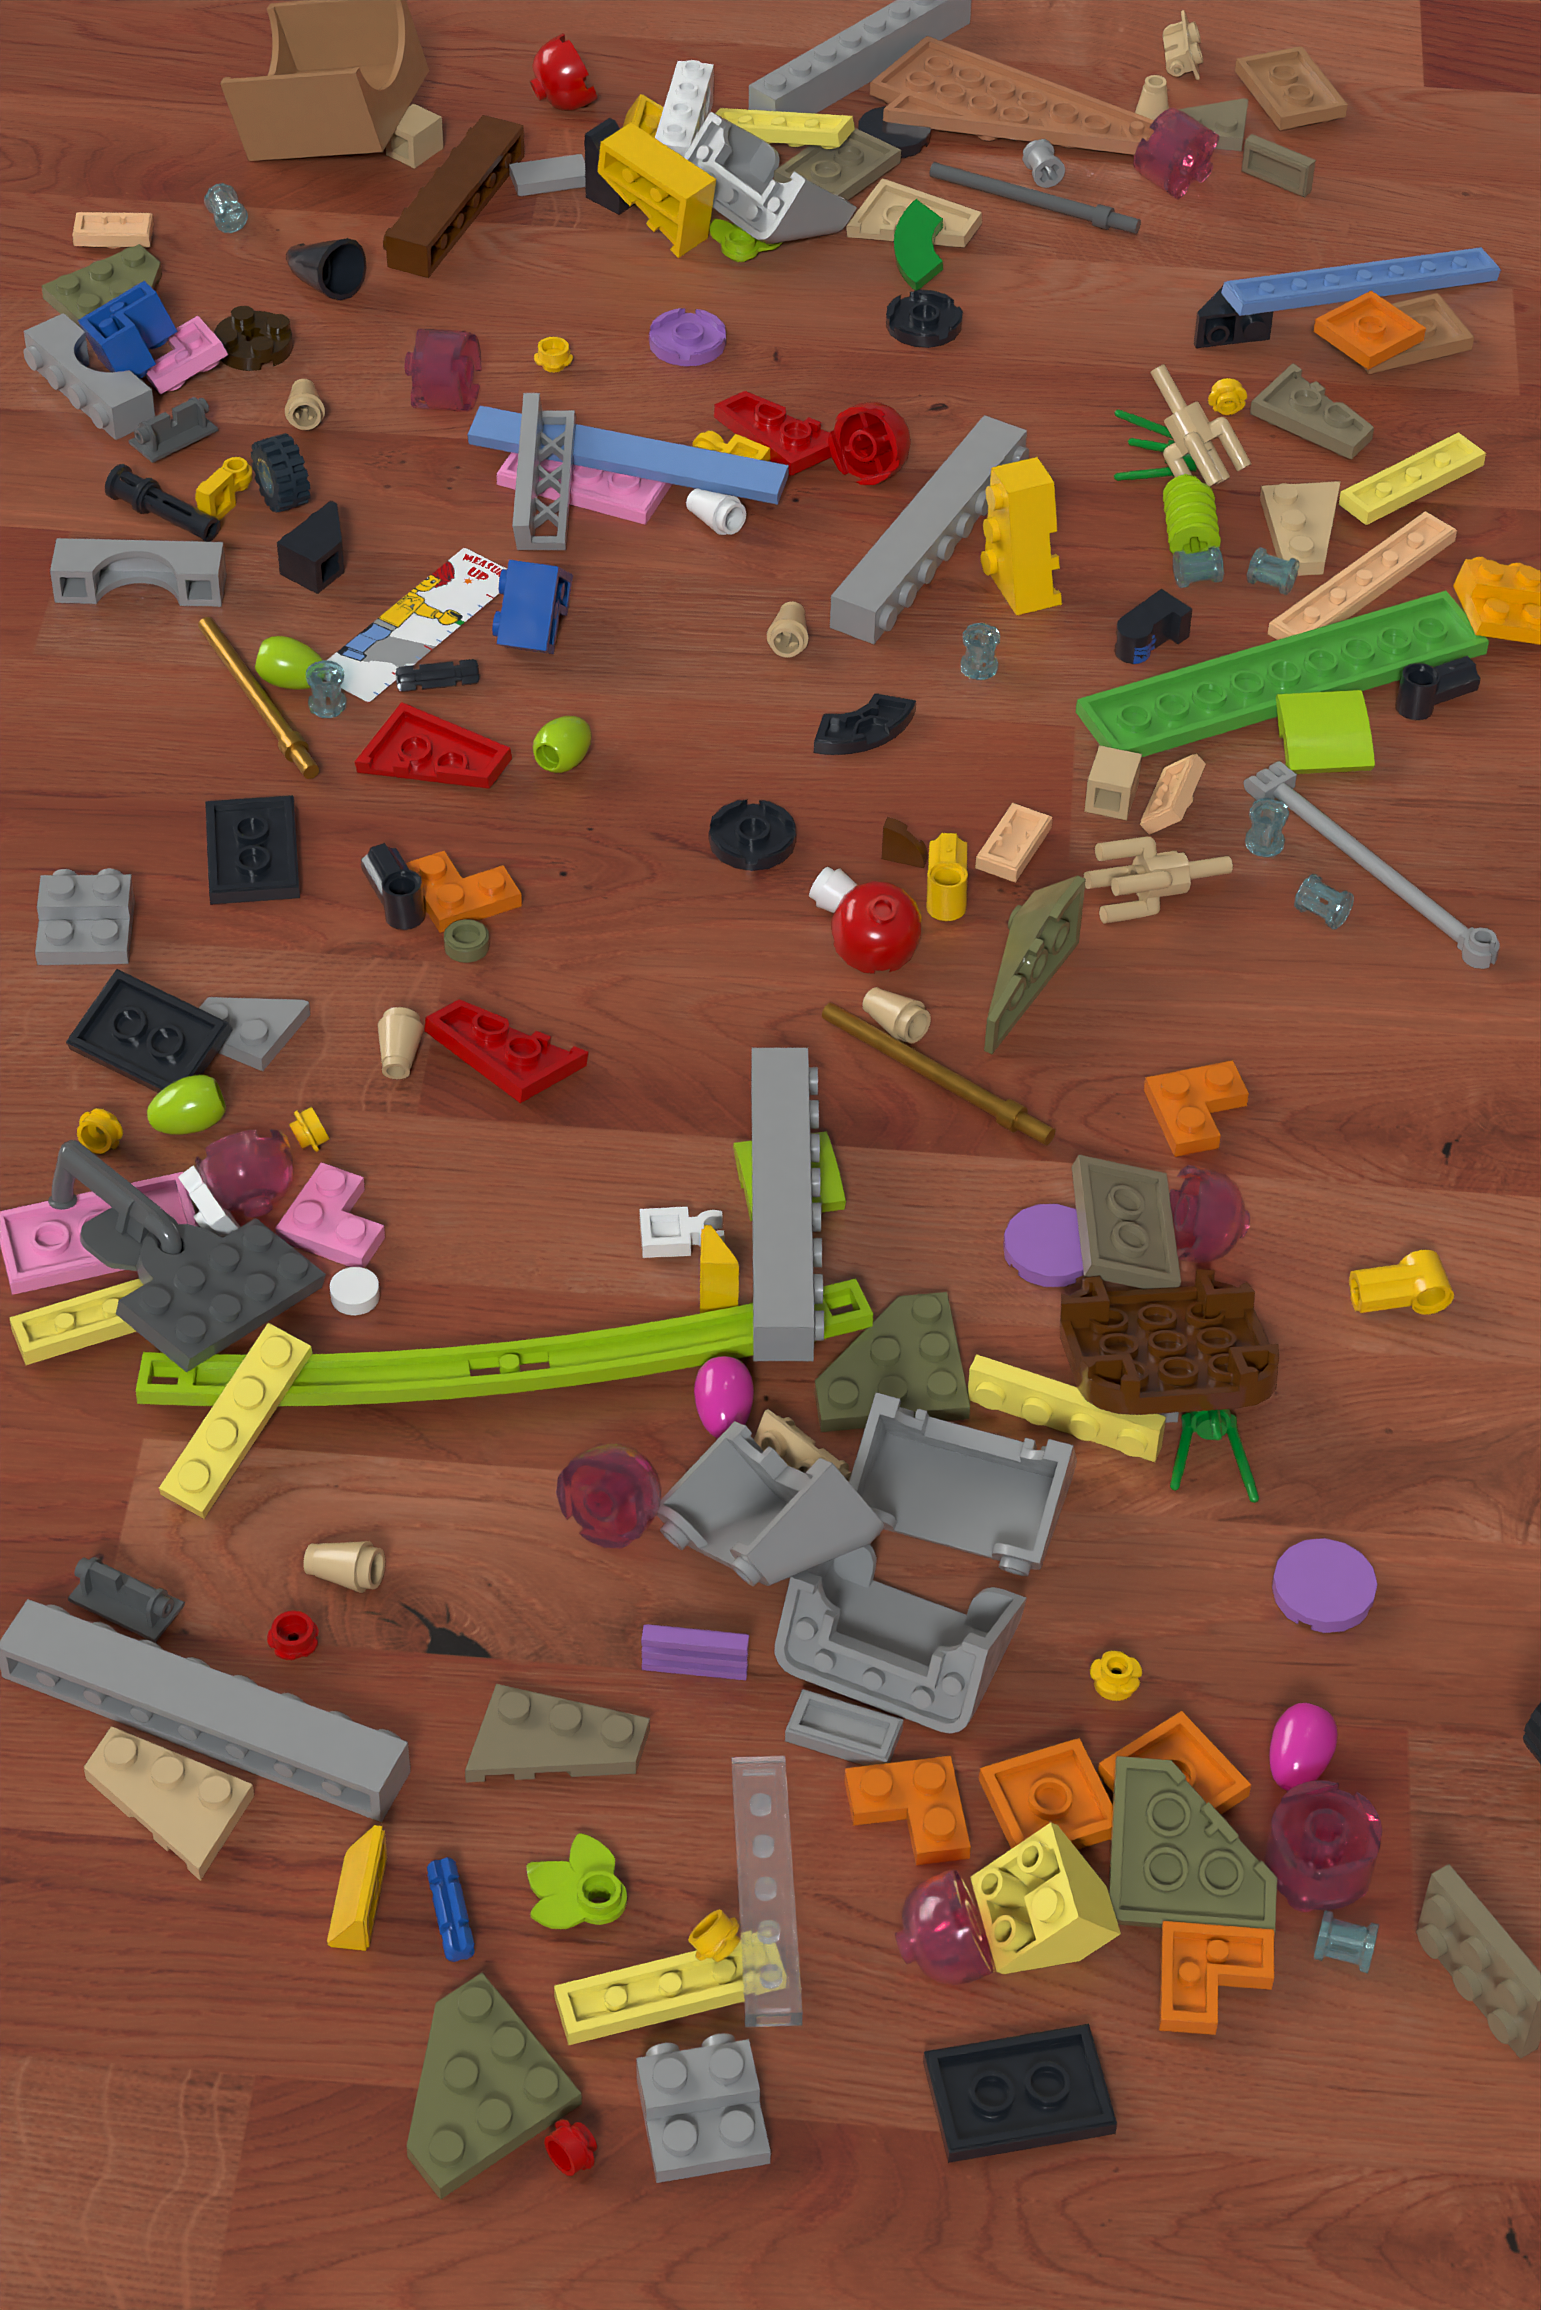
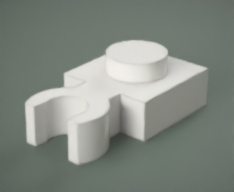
M194 1165L178 1176L199 1209V1212L193 1217L201 1228L208 1229L222 1238L240 1228L226 1205L217 1196L212 1185L205 1177L200 1175Z
M688 1207L640 1209L643 1258L691 1256V1245H699L701 1247V1229H704V1225H711L714 1229H722V1211L707 1210L700 1213L697 1217H689ZM717 1230V1234L724 1242V1230Z

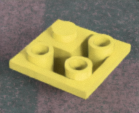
M1050 1822L970 1877L996 1972L1001 1974L1081 1961L1121 1934L1107 1886L1060 1827Z

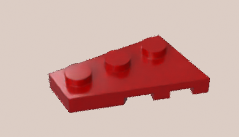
M747 391L714 404L715 419L733 433L769 447L770 461L788 465L789 476L831 458L828 441L830 432L821 429L820 421L810 417L804 421L786 414V407Z
M401 702L354 762L357 773L490 789L512 760V754L508 746Z
M460 999L425 1017L424 1032L519 1103L526 1101L587 1066L588 1051L576 1046L567 1051L550 1044L551 1036L539 1031H535L530 1036L509 1027L507 1018Z

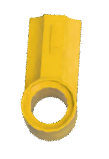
M941 833L937 839L929 842L926 908L933 918L942 921L959 919L965 914L967 909L968 845L967 842L959 839L957 834Z
M1432 1250L1412 1252L1405 1256L1397 1265L1350 1272L1349 1286L1351 1302L1355 1312L1365 1313L1411 1306L1416 1313L1430 1315L1444 1310L1454 1299V1293L1441 1259Z

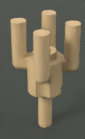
M1165 364L1150 372L1173 413L1163 421L1175 443L1165 448L1163 456L1174 477L1184 474L1192 475L1183 459L1185 455L1190 453L1209 487L1214 484L1218 485L1230 478L1211 442L1219 437L1237 472L1252 464L1225 417H1218L1209 422L1199 402H1194L1187 406Z
M1146 836L1097 843L1095 855L1098 861L1136 857L1132 865L1086 871L1083 878L1086 879L1085 887L1087 889L1111 886L1115 896L1137 893L1139 901L1101 906L1099 911L1100 919L1106 924L1155 915L1160 911V897L1187 893L1191 885L1190 879L1230 874L1233 870V864L1229 856L1189 862L1184 852L1170 851L1157 853L1155 840L1152 837Z

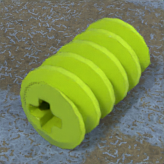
M1188 474L1175 477L1167 483L1163 490L1165 521L1170 552L1180 559L1199 561L1207 559L1216 553L1220 547L1221 537L1217 523L1215 495L1212 488L1206 483H1202L1197 477Z

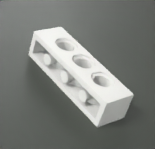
M697 60L677 61L655 138L683 157L711 112L713 105L714 64L701 63Z

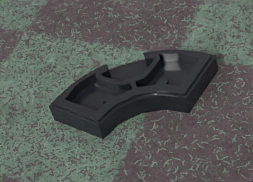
M874 694L868 704L856 711L844 714H823L814 740L813 753L824 755L854 754L888 743L901 734L910 724L916 712V701Z

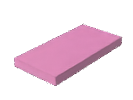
M511 452L497 472V485L516 489L517 453ZM545 459L540 463V466L548 473H551L562 465L563 462ZM572 464L569 504L646 525L672 484ZM550 486L538 496L557 500L560 494Z
M183 1172L131 1183L174 1218L178 1224H189L199 1227L193 1217L195 1212L189 1192L178 1178ZM91 1191L76 1195L77 1203L69 1209H55L49 1205L48 1201L0 1211V1247L12 1295L123 1271V1269H114L104 1265L88 1252L80 1242L82 1226L87 1221L110 1209L111 1206Z

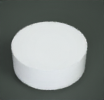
M349 1267L339 1271L330 1282L331 1302L339 1312L347 1315H361L371 1311L378 1304L380 1298L379 1282L376 1275L362 1267Z

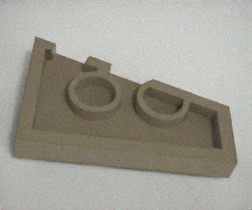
M1294 363L1252 400L1251 415L1351 460L1372 441L1374 427L1343 402L1334 403L1326 397L1325 388L1317 381L1310 384L1301 377L1302 369Z
M496 1684L465 1769L466 1782H485L486 1775L514 1774L515 1780L535 1779V1773L566 1771L571 1777L636 1774L650 1732V1718Z

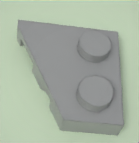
M208 997L199 1007L229 1022L233 1029L218 1053L260 1071H264L310 1016L309 1002L297 999Z

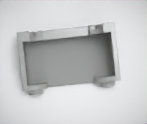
M713 112L709 113L684 155V158L716 178L713 208L753 238L766 244L837 233L847 225L857 209L855 205L845 198L816 185L795 171L790 177L792 180L788 183H779L773 180L774 170L779 167L780 160L776 149L763 139Z
M875 1393L849 1483L883 1522L884 1530L1000 1561L999 1568L1012 1574L1029 1576L1030 1569L1040 1570L1076 1468L1077 1458L1074 1446L1048 1439L1047 1446H1042L1041 1450H1037L1036 1442L1033 1439L1025 1438L1024 1442L1006 1438L929 1417L928 1412L917 1409L915 1414L909 1409L900 1407L901 1400L899 1398Z
M736 1421L731 1424L652 1509L664 1523L660 1528L661 1533L676 1548L683 1550L686 1546H689L732 1568L751 1586H755L758 1582L770 1586L869 1545L885 1527L876 1513L833 1463L819 1458L806 1473H803L788 1466L773 1448L768 1446L763 1451L750 1436L752 1432L748 1427Z
M870 1544L790 1577L775 1641V1656L778 1664L784 1671L797 1678L945 1733L961 1731L973 1718L1021 1621L1027 1599L1004 1589L986 1588L973 1598L967 1615L874 1581L877 1557Z

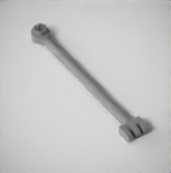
M1277 761L1270 765L1269 769L1265 768L1259 771L1256 776H1251L1244 780L1245 790L1258 802L1265 805L1277 798L1458 943L1457 948L1462 951V959L1466 964L1479 969L1489 968L1490 963L1495 964L1500 943L1493 931L1487 928L1474 929L1471 927L1468 929L1293 789L1295 788L1297 774L1282 762Z

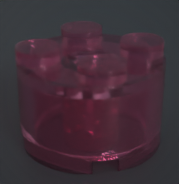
M1172 107L1161 113L1150 125L1154 132L1148 141L1143 138L1141 139L1135 152L1133 165L1135 170L1144 178L1174 198L1180 199L1185 195L1190 184L1196 180L1203 182L1210 175L1213 169V163L1210 162V159L1220 136L1187 113Z
M418 329L414 352H407L404 365L405 374L412 376L410 397L412 407L430 410L471 411L476 404L480 384H473L474 372L481 371L482 368L481 349L477 336L471 334V332L461 330Z
M1331 1781L1305 1782L1288 1790L1281 1798V1803L1276 1808L1271 1820L1264 1856L1265 1865L1277 1877V1890L1286 1897L1288 1904L1292 1908L1301 1912H1309L1313 1909H1339L1365 1896L1372 1881L1380 1849L1382 1824L1374 1806L1357 1791L1354 1796L1338 1789L1339 1784Z

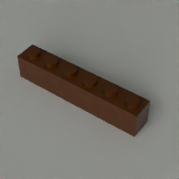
M482 115L473 128L470 127L461 143L452 149L448 159L441 167L435 170L433 177L426 186L420 188L417 197L409 207L403 209L400 218L392 228H388L385 232L383 249L386 250L387 267L426 278L432 275L510 176L509 164L520 163L524 158L523 125Z

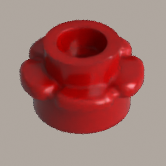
M295 1610L286 1611L274 1619L271 1629L267 1634L268 1646L274 1648L276 1656L284 1660L307 1657L318 1646L316 1637L319 1635V1629L307 1614ZM293 1637H297V1638H298V1639L295 1640V1641H290V1640H289L290 1638H293Z
M565 2119L558 2120L555 2123L556 2130L546 2136L544 2140L546 2151L554 2165L567 2176H573L581 2169L583 2171L591 2169L595 2164L593 2153L597 2150V2143L593 2134L581 2122L571 2125Z

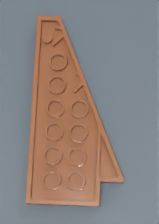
M929 36L923 38L870 83V95L882 99L889 104L884 108L883 121L975 134L978 138L986 141L997 138L1030 142L1046 139L1051 144L1060 145L1064 148H1084L1159 158L1177 139V128Z

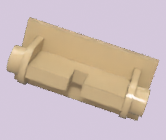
M1182 10V21L1168 25L1163 31L1166 70L1175 77L1193 71L1196 80L1200 79L1198 64L1203 63L1202 52L1198 44L1201 43V38L1195 21L1189 23L1185 11Z
M769 1409L765 1410L754 1437V1441L763 1451L768 1446L773 1448L788 1466L803 1473H806L819 1458L833 1463L847 1481H850L852 1473L848 1471L849 1465L844 1460L839 1461L824 1448L818 1449L815 1447L816 1442L796 1427L790 1417L782 1418L776 1416Z

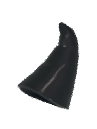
M345 238L309 245L302 243L291 246L286 253V261L292 273L331 299L341 301L351 298L364 282L367 269L366 256L362 246L356 240Z

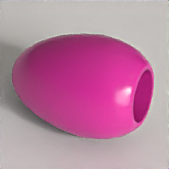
M723 1356L708 1360L699 1369L695 1380L694 1396L699 1417L706 1430L718 1439L734 1421L745 1425L752 1409L754 1396L752 1377L748 1368L740 1360L733 1357Z
M1298 1703L1288 1708L1275 1725L1271 1738L1269 1760L1273 1779L1282 1789L1297 1792L1307 1788L1320 1777L1331 1761L1336 1749L1338 1732L1333 1716L1325 1709L1309 1703Z

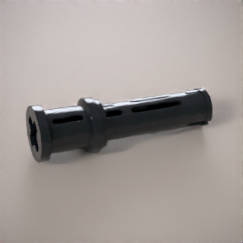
M125 464L115 466L106 479L105 494L113 500H124L131 504L133 510L140 514L151 512L173 525L196 535L205 542H211L219 532L220 521L217 517L210 516L162 491L161 486L156 480L152 478L143 479L133 474L132 469Z

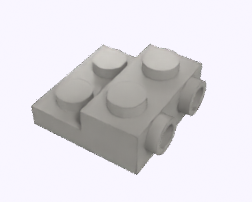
M107 868L101 870L98 875H77L69 869L57 870L53 875H41L37 901L39 918L35 949L37 965L129 964L135 903L131 874L123 875L116 869Z
M716 2034L705 2039L700 2048L681 2051L679 2046L674 2043H661L648 2049L645 2057L636 2058L637 2085L656 2183L770 2164L771 2152L760 2105V2088L749 2039L736 2041L735 2037L731 2034Z

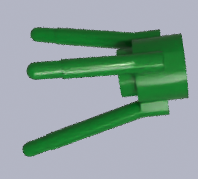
M1120 409L1114 413L1118 418L1173 439L1168 428ZM1135 438L1128 440L1130 446L1164 452L1166 447L1175 443L1174 440L1170 439L1168 444ZM1189 453L1183 459L1189 470L1196 472L1197 466ZM1170 467L1120 472L1114 475V479L1122 481L1174 475Z
M1230 1409L1192 1411L1182 1415V1433L1172 1471L1170 1488L1173 1491L1180 1488L1194 1432H1197L1203 1439L1216 1441L1221 1440L1222 1436L1226 1433L1249 1500L1253 1503L1258 1502L1259 1495L1238 1433L1237 1417L1230 1414Z

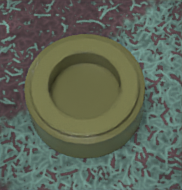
M464 919L453 922L444 931V950L451 959L458 962L469 963L480 960L489 950V932L482 923L475 920Z

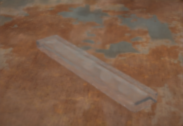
M785 1756L731 1757L745 2027L802 2026L803 2011Z

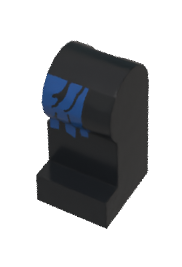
M1160 589L1118 620L1116 628L1117 643L1114 649L1116 657L1125 663L1138 664L1146 661L1150 657L1152 650L1169 639L1179 645L1190 636L1192 608L1163 589Z

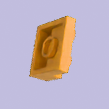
M1476 557L1471 560L1465 559L1453 587L1475 635L1541 645V571L1522 563L1502 565L1493 560H1487L1484 557Z

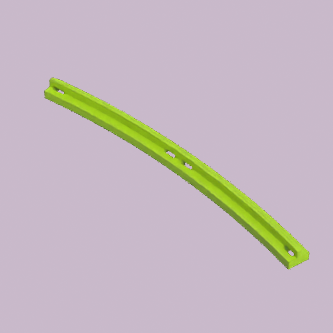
M856 1278L823 1286V1304H814V1311H824V1339L873 1327V1312ZM753 1303L626 1327L528 1340L385 1352L312 1354L278 1406L378 1404L509 1394L576 1386L704 1365L705 1362L715 1357L725 1356L737 1359L752 1356ZM849 1304L853 1307V1311L833 1316L830 1312L831 1309ZM143 1352L136 1386L137 1404L213 1406L246 1355L215 1354L195 1368L185 1372L164 1353ZM549 1362L548 1369L520 1372V1365ZM499 1367L500 1374L470 1376V1370ZM152 1378H178V1384H152Z

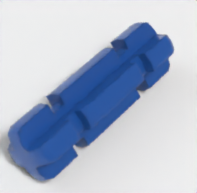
M449 1857L433 1860L427 1866V1876L430 1890L433 1894L432 1899L440 1935H442L443 1939L442 1944L445 1957L451 1962L461 1959L467 1960L475 1953L474 1940L468 1923L469 1918L462 1887L458 1879L459 1874L456 1862Z

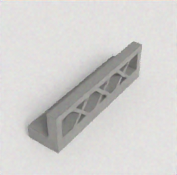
M523 393L513 531L517 550H566L576 415L575 410L543 411L540 393ZM543 425H566L565 431L553 441L543 433ZM554 453L563 461V464L551 473H548L540 466V463ZM551 486L560 494V497L547 507L538 499V495ZM546 520H549L558 528L557 536H535V529Z

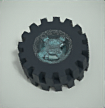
M287 433L254 442L251 446L252 469L256 474L254 477L256 483L259 484L260 494L264 496V502L267 506H270V510L277 513L307 504L311 495L309 489H311L310 482L307 480L309 475L304 467V458L299 454L300 449L297 444L294 445V439Z

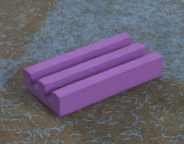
M650 1624L643 1626L641 1639L642 1670L736 1680L747 1679L749 1635Z

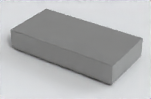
M582 154L509 164L510 177L518 196L585 187V161Z
M803 1689L785 1730V1742L864 1766L890 1763L903 1731V1719Z

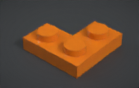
M445 850L406 863L409 870L416 872L421 877L424 907L439 933L444 932L450 924L459 920L470 919L478 921L522 906L521 892L503 865L462 878Z
M1233 1060L1145 1077L1144 1092L1174 1157L1219 1148L1221 1135L1210 1113L1247 1106L1249 1093Z
M951 1756L845 1768L844 1782L853 1826L907 1819L916 1865L970 1859L971 1845Z
M1173 1921L1162 1922L1159 2031L1216 2035L1218 2025V1986L1272 1990L1274 1982V1929Z

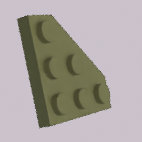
M138 244L42 285L43 299L60 314L64 313L80 327L77 320L139 283L145 281L154 289L155 284H159L162 276L161 263Z
M947 1292L898 1296L873 1322V1327L867 1328L815 1380L814 1395L821 1432L865 1428L875 1393L899 1398L901 1400L900 1407L909 1409L915 1414L917 1409L927 1411L929 1417L943 1421L969 1419L970 1403Z
M1117 1756L1115 1760L1108 1893L1118 1925L1162 1928L1163 1921L1274 1929L1275 1934L1277 1877L1263 1861L1259 1862L1218 1811L1209 1802L1206 1803L1186 1781V1776L1172 1760Z
M480 1973L435 2004L406 2146L408 2159L440 2200L582 2105L581 2092L483 1973Z

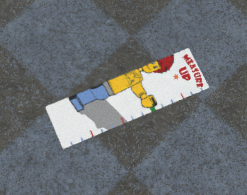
M466 548L461 549L326 660L324 680L368 703L371 702L396 681V668L414 666L499 594L498 587L501 571L507 568Z

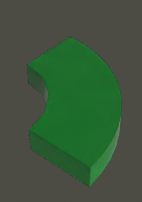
M917 199L903 212L894 234V252L897 267L904 280L914 290L922 288L943 270V261L935 253L933 247L935 237L943 229V218Z

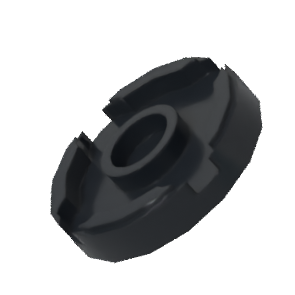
M886 106L874 108L864 113L858 121L859 130L901 149V158L911 157L920 153L922 146L925 145L927 147L930 143V127L883 121V112Z
M915 290L910 292L909 297L901 299V295H899L889 303L886 313V328L890 335L899 342L913 347L931 348L942 346L955 340L961 332L963 311L960 306L957 308L954 305V300L946 294L933 290Z
M748 799L737 800L721 807L712 816L708 839L711 851L721 862L737 869L749 871L764 870L783 863L793 853L796 844V826L793 817L784 808L770 801L759 800V804H748Z

